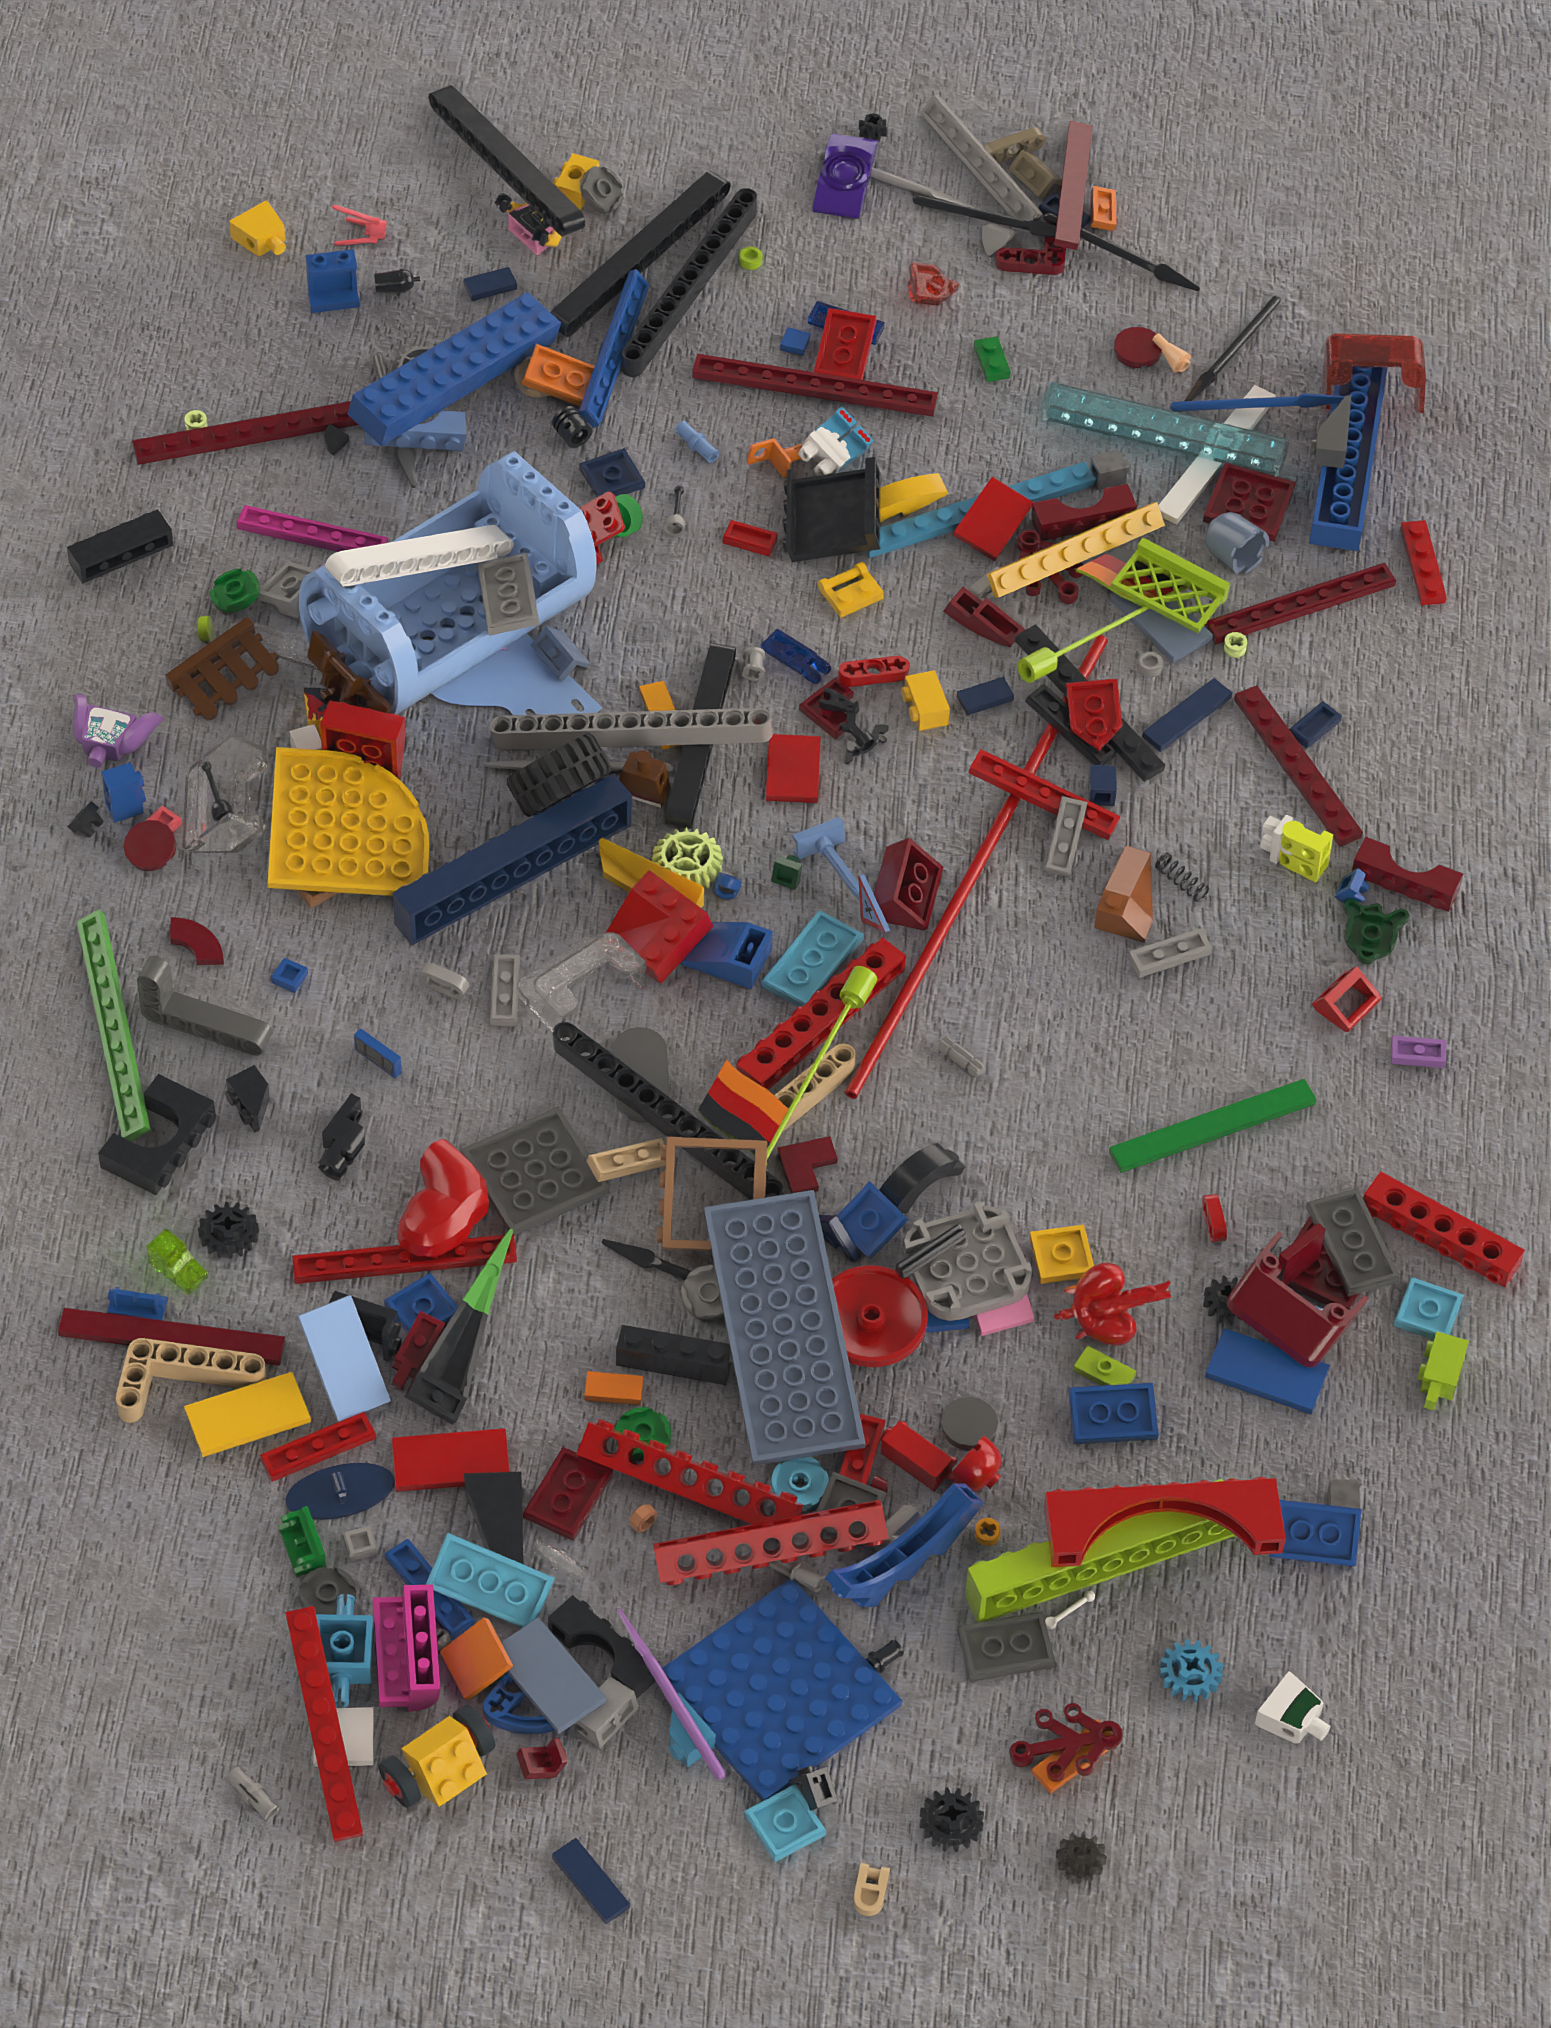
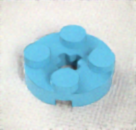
M812 1457L793 1459L783 1462L781 1465L779 1463L775 1467L772 1474L771 1488L772 1492L779 1495L784 1491L797 1496L796 1502L804 1504L801 1511H813L819 1507L829 1478L826 1470L824 1471L820 1467V1463ZM798 1478L804 1479V1484L807 1485L799 1488L792 1482H797Z

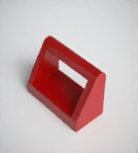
M1356 966L1343 972L1311 1005L1319 1014L1340 1029L1349 1032L1382 1000V997ZM1352 986L1368 999L1346 1018L1334 1003Z

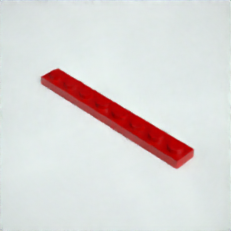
M310 1606L285 1612L334 1842L364 1836L315 1608Z

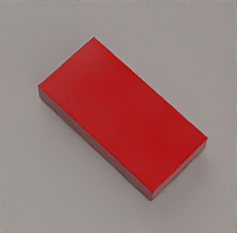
M730 520L722 543L770 557L778 540V533Z

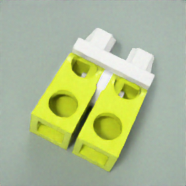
M1271 815L1263 824L1262 832L1266 834L1261 840L1260 848L1270 852L1271 862L1277 864L1279 861L1284 867L1316 883L1329 866L1333 834L1323 831L1319 835L1306 829L1302 823L1293 821V817L1285 815L1282 821Z

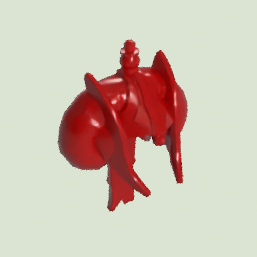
M1109 1262L1100 1263L1088 1269L1077 1284L1064 1289L1065 1293L1074 1294L1073 1304L1069 1309L1059 1310V1313L1054 1314V1319H1061L1063 1321V1319L1068 1320L1072 1317L1077 1318L1082 1328L1076 1334V1339H1081L1088 1335L1105 1345H1123L1128 1343L1137 1331L1136 1322L1127 1312L1128 1309L1143 1306L1144 1303L1171 1298V1291L1166 1290L1171 1282L1168 1280L1165 1283L1147 1285L1120 1292L1125 1285V1276L1122 1269L1118 1265Z

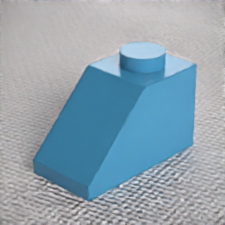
M678 1693L697 1727L713 1750L715 1748L716 1734L682 1695ZM672 1709L668 1750L676 1761L681 1760L686 1767H689L702 1758Z

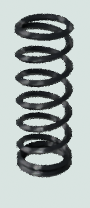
M1169 852L1163 853L1157 859L1155 868L1161 870V874H1167L1168 880L1174 879V885H1180L1181 891L1187 890V895L1193 896L1194 902L1201 901L1207 895L1209 886H1205V882L1201 883L1193 894H1189V889L1198 882V877H1195L1188 887L1183 889V883L1191 877L1192 872L1186 873L1182 881L1176 883V878L1184 872L1185 866L1180 867L1175 876L1170 878L1169 873L1177 867L1179 861H1174L1168 871L1163 872L1162 870L1172 859V855ZM1204 888H1207L1204 895L1197 900V896L1199 895V893Z

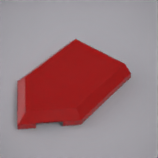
M1116 678L1066 683L1071 731L1100 751L1122 727L1118 680Z

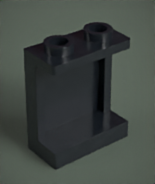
M334 1291L329 1303L348 1295ZM352 1296L368 1341L383 1345V1359L389 1362L393 1353L397 1354L402 1344V1338L399 1337L401 1323H398V1311Z

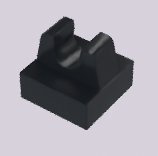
M92 801L89 802L67 827L74 833L79 831L87 837L92 836L96 831L90 827V823L99 827L104 822L97 813L99 807Z

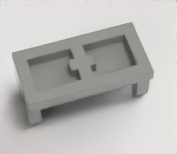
M609 1677L599 1687L606 1696L607 1702L576 1722L580 1726L577 1731L600 1749L638 1709L634 1691L612 1677Z

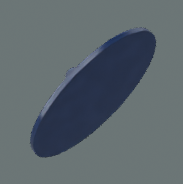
M347 1463L328 1467L304 1477L293 1485L287 1493L286 1506L290 1512L308 1506L313 1520L347 1517L365 1511L384 1500L393 1489L394 1477L388 1469L370 1463Z

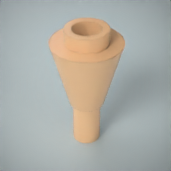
M1160 334L1154 336L1153 341L1162 350L1174 373L1185 371L1191 363V355L1177 346L1168 343Z

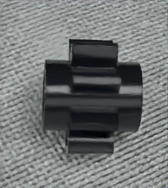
M874 113L866 115L864 120H859V137L880 142L881 136H887V120H882L880 115Z

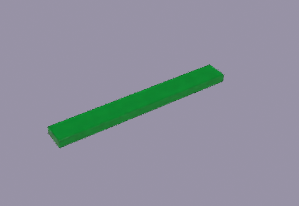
M1304 1078L1113 1145L1109 1148V1153L1120 1173L1310 1107L1316 1104L1317 1099Z

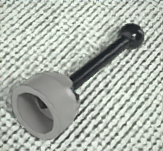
M680 485L674 489L676 494L674 515L667 517L664 527L666 533L672 536L681 535L685 528L684 518L679 515L681 495L684 493V488Z

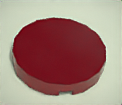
M1144 327L1124 329L1117 335L1114 341V351L1117 359L1124 365L1132 368H1141V366L1145 365L1147 367L1153 366L1162 355V350L1153 341L1154 336L1157 334Z
M156 820L143 821L132 827L125 836L123 845L127 860L141 871H154L167 865L166 862L174 857L177 847L172 830L168 825Z

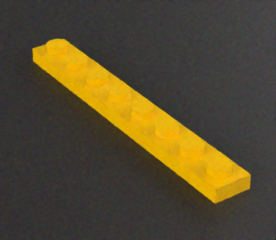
M1153 502L987 573L986 575L994 598L1004 596L1165 526L1158 503Z

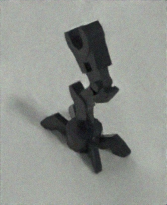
M829 688L824 689L823 697L830 700L820 699L819 707L823 710L846 712L847 723H840L839 728L844 732L851 733L856 739L855 742H847L845 764L852 762L854 756L869 752L878 742H887V738L882 735L889 730L888 725L878 724L875 725L872 733H863L855 723L856 714L859 712L858 701L852 703L845 699V695Z

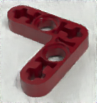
M1045 237L1044 250L1003 247L996 252L995 265L1001 271L1058 275L1065 268L1066 248H1052L1050 244L1054 243L1055 237ZM1052 257H1057L1056 264H1052ZM1031 258L1034 259L1036 263L1028 264L1024 260Z

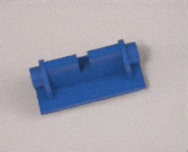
M115 1287V1289H109L108 1300L110 1302L107 1313L163 1320L168 1297L161 1296L160 1293L153 1295L120 1290L119 1287Z

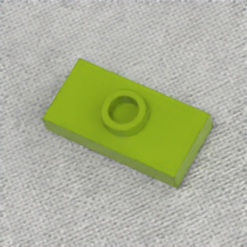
M1088 1345L1073 1369L1074 1372L1101 1386L1131 1384L1137 1372Z

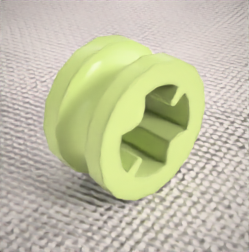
M193 410L185 415L186 430L208 427L207 417L204 412Z
M1232 632L1225 637L1223 648L1226 655L1239 658L1245 654L1247 638L1243 634Z

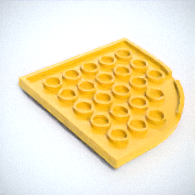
M276 747L267 888L393 896V893L401 886H407L428 873L429 833L427 823L419 809L417 800L396 776L378 764L374 766L370 763H364L362 757L344 752Z

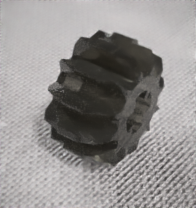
M1085 1830L1081 1833L1080 1837H1077L1072 1832L1069 1834V1840L1062 1839L1059 1845L1060 1849L1056 1851V1858L1059 1860L1057 1865L1059 1871L1066 1870V1879L1076 1876L1078 1884L1082 1881V1877H1085L1091 1883L1094 1879V1874L1099 1876L1102 1874L1103 1866L1107 1862V1856L1103 1854L1105 1852L1104 1844H1097L1098 1838L1096 1835L1090 1839L1086 1838Z

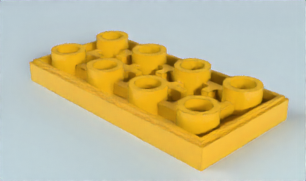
M293 1372L184 1406L202 1457L311 1422V1417Z

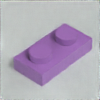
M1392 1036L1391 1064L1445 1068L1446 1040Z

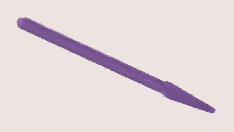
M619 1608L617 1612L637 1650L643 1657L647 1668L713 1776L717 1780L724 1779L726 1773L671 1682L624 1612Z

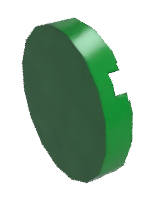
M233 569L223 573L214 581L215 585L213 589H210V597L218 610L226 613L237 612L247 608L257 599L261 589L260 583L252 571Z
M639 1407L625 1412L620 1417L615 1427L616 1431L623 1433L624 1429L636 1432L640 1434L639 1440L649 1443L650 1439L667 1445L665 1450L668 1449L671 1441V1427L665 1415L652 1411V1408ZM640 1448L635 1449L633 1459L643 1461L644 1452Z

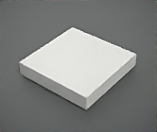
M373 1707L336 1708L348 1765H373ZM314 1750L313 1763L314 1767H318Z

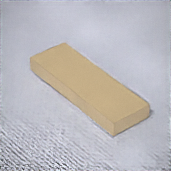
M662 1138L592 1154L588 1156L587 1163L598 1182L666 1166V1160H661V1145L665 1143Z

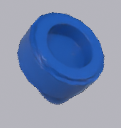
M719 872L714 881L713 891L722 899H734L740 890L742 881L734 876ZM720 885L732 889L731 893L722 892Z

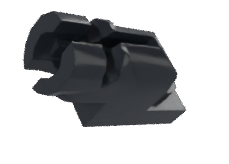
M352 1093L322 1132L323 1148H325V1151L318 1161L320 1164L318 1168L324 1175L336 1181L342 1178L347 1171L345 1166H349L354 1162V1159L365 1145V1128L358 1124L363 1114L360 1097Z

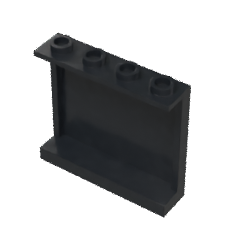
M875 457L865 458V469L794 479L792 470H787V480L784 481V491L787 499L783 500L784 512L787 515V518L783 519V528L786 534V538H783V549L785 553H789L792 562L880 549L881 472Z

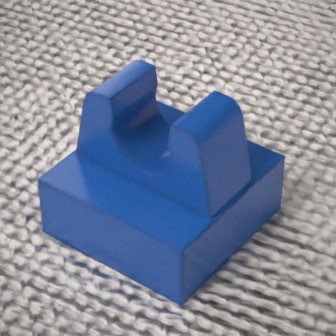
M1357 868L1342 877L1334 897L1342 903L1351 898L1359 903L1364 901L1365 897L1360 893L1363 894L1369 890V885L1364 881L1366 874Z

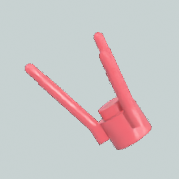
M332 205L334 210L357 217H346V221L366 226L365 235H369L368 238L334 242L335 246L363 243L377 244L378 239H385L386 220H380L377 217H371L345 207Z

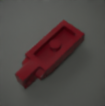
M422 1311L419 1312L394 1359L392 1368L397 1370V1373L393 1379L392 1386L402 1390L408 1377H414L413 1374L445 1326L444 1322Z

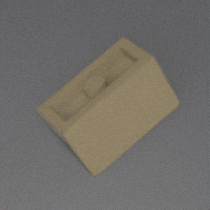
M1024 150L1020 152L1009 167V170L1040 198L1045 197L1054 183L1061 186L1062 179L1036 155Z

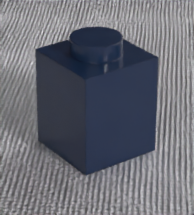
M1104 764L1090 765L1088 778L1089 801L1098 806H1115L1117 793L1116 766Z

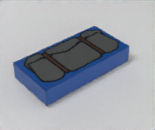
M359 1029L354 1034V1044L357 1052L395 1079L402 1073L401 1057L363 1029Z

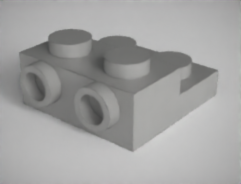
M288 561L260 587L258 599L276 605L281 614L298 618L300 616L299 589L301 582L306 575L316 569Z

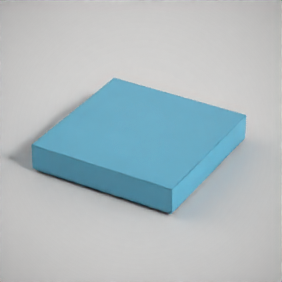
M1411 1277L1394 1321V1326L1431 1339L1435 1338L1436 1331L1450 1335L1464 1295Z
M796 1784L744 1811V1816L774 1862L826 1836V1829L814 1811H810L807 1800Z

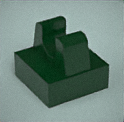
M790 854L787 858L778 856L774 861L771 882L796 890L800 882L802 864L798 863L799 857Z

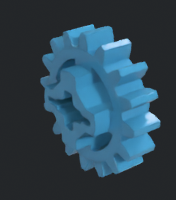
M1185 1639L1184 1646L1182 1647L1175 1642L1173 1651L1166 1649L1164 1658H1161L1159 1677L1164 1679L1163 1687H1172L1171 1695L1173 1697L1178 1693L1182 1694V1701H1185L1188 1696H1192L1193 1701L1197 1702L1199 1695L1208 1699L1210 1691L1216 1693L1218 1683L1222 1681L1223 1663L1218 1662L1219 1654H1210V1645H1207L1205 1648L1200 1647V1640H1197L1195 1645H1190L1189 1640Z

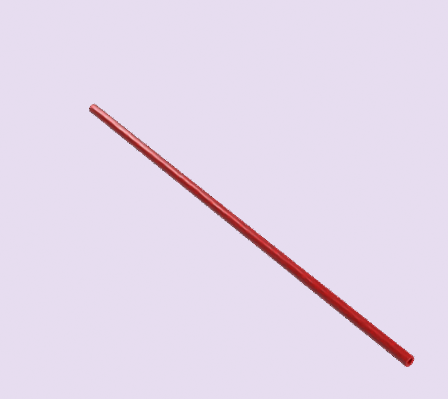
M1103 635L1095 638L1078 669L1086 679H1088L1108 643V639ZM1064 695L1062 700L1068 705V700ZM1049 723L1023 768L1034 775L1058 734ZM1011 793L1007 797L845 1090L847 1097L851 1099L858 1097L1020 803L1021 798Z

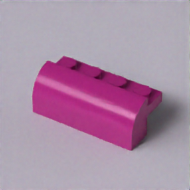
M433 1584L404 1585L402 1597H375L372 1602L379 1708L407 1707L408 1712H414L431 1707L438 1701L440 1695Z

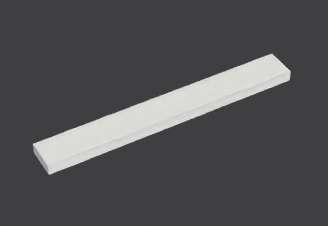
M1254 385L1244 399L1276 397V395ZM1270 407L1235 409L1158 505L1162 518L1176 525L1221 470L1224 463L1228 461Z

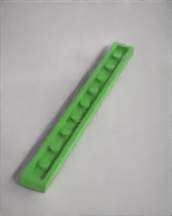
M98 909L77 921L121 1135L123 1138L132 1141L151 1131L106 918L105 914Z

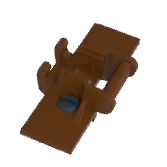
M316 630L312 631L307 658L322 672L321 684L327 690L322 691L320 696L325 701L335 696H341L339 702L390 713L391 704L371 685V680L369 678L363 679L360 675H356L345 664V653H340L323 634H319Z

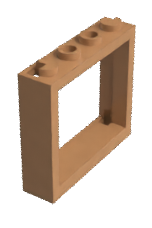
M667 1137V1144L661 1145V1160H666V1170L660 1171V1188H665L664 1199H659L658 1215L663 1216V1227L658 1226L657 1243H662L663 1250L711 1252L710 1241L671 1239L675 1147L755 1150L753 1199L765 1198L767 1141Z

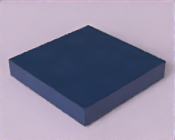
M625 448L579 463V470L596 498L608 491L612 492L616 497L645 488V481Z

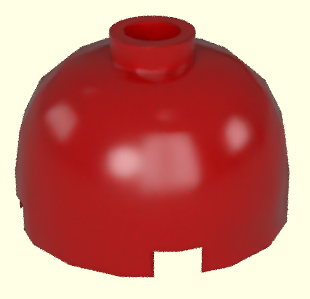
M984 1435L947 1478L952 1483L966 1484L973 1492L980 1491L985 1486L991 1489L1001 1478L997 1473L1002 1465V1456L999 1449Z

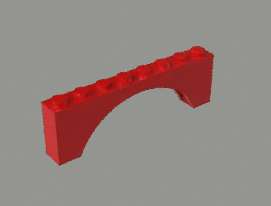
M1256 1477L1252 1480L1231 1478L1219 1482L1200 1480L1195 1483L1141 1484L1136 1487L1115 1485L1110 1488L1095 1489L1085 1487L1080 1490L1069 1491L1055 1489L1045 1494L1044 1512L1052 1567L1081 1566L1090 1547L1107 1530L1129 1518L1154 1512H1180L1209 1519L1236 1535L1250 1549L1253 1555L1283 1553L1286 1537L1276 1478Z

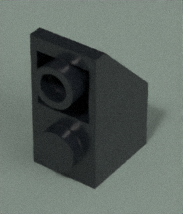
M253 1065L226 1079L227 1091H225V1096L231 1106L236 1105L242 1122L245 1125L249 1124L253 1131L257 1132L261 1128L270 1097L267 1081L257 1067Z

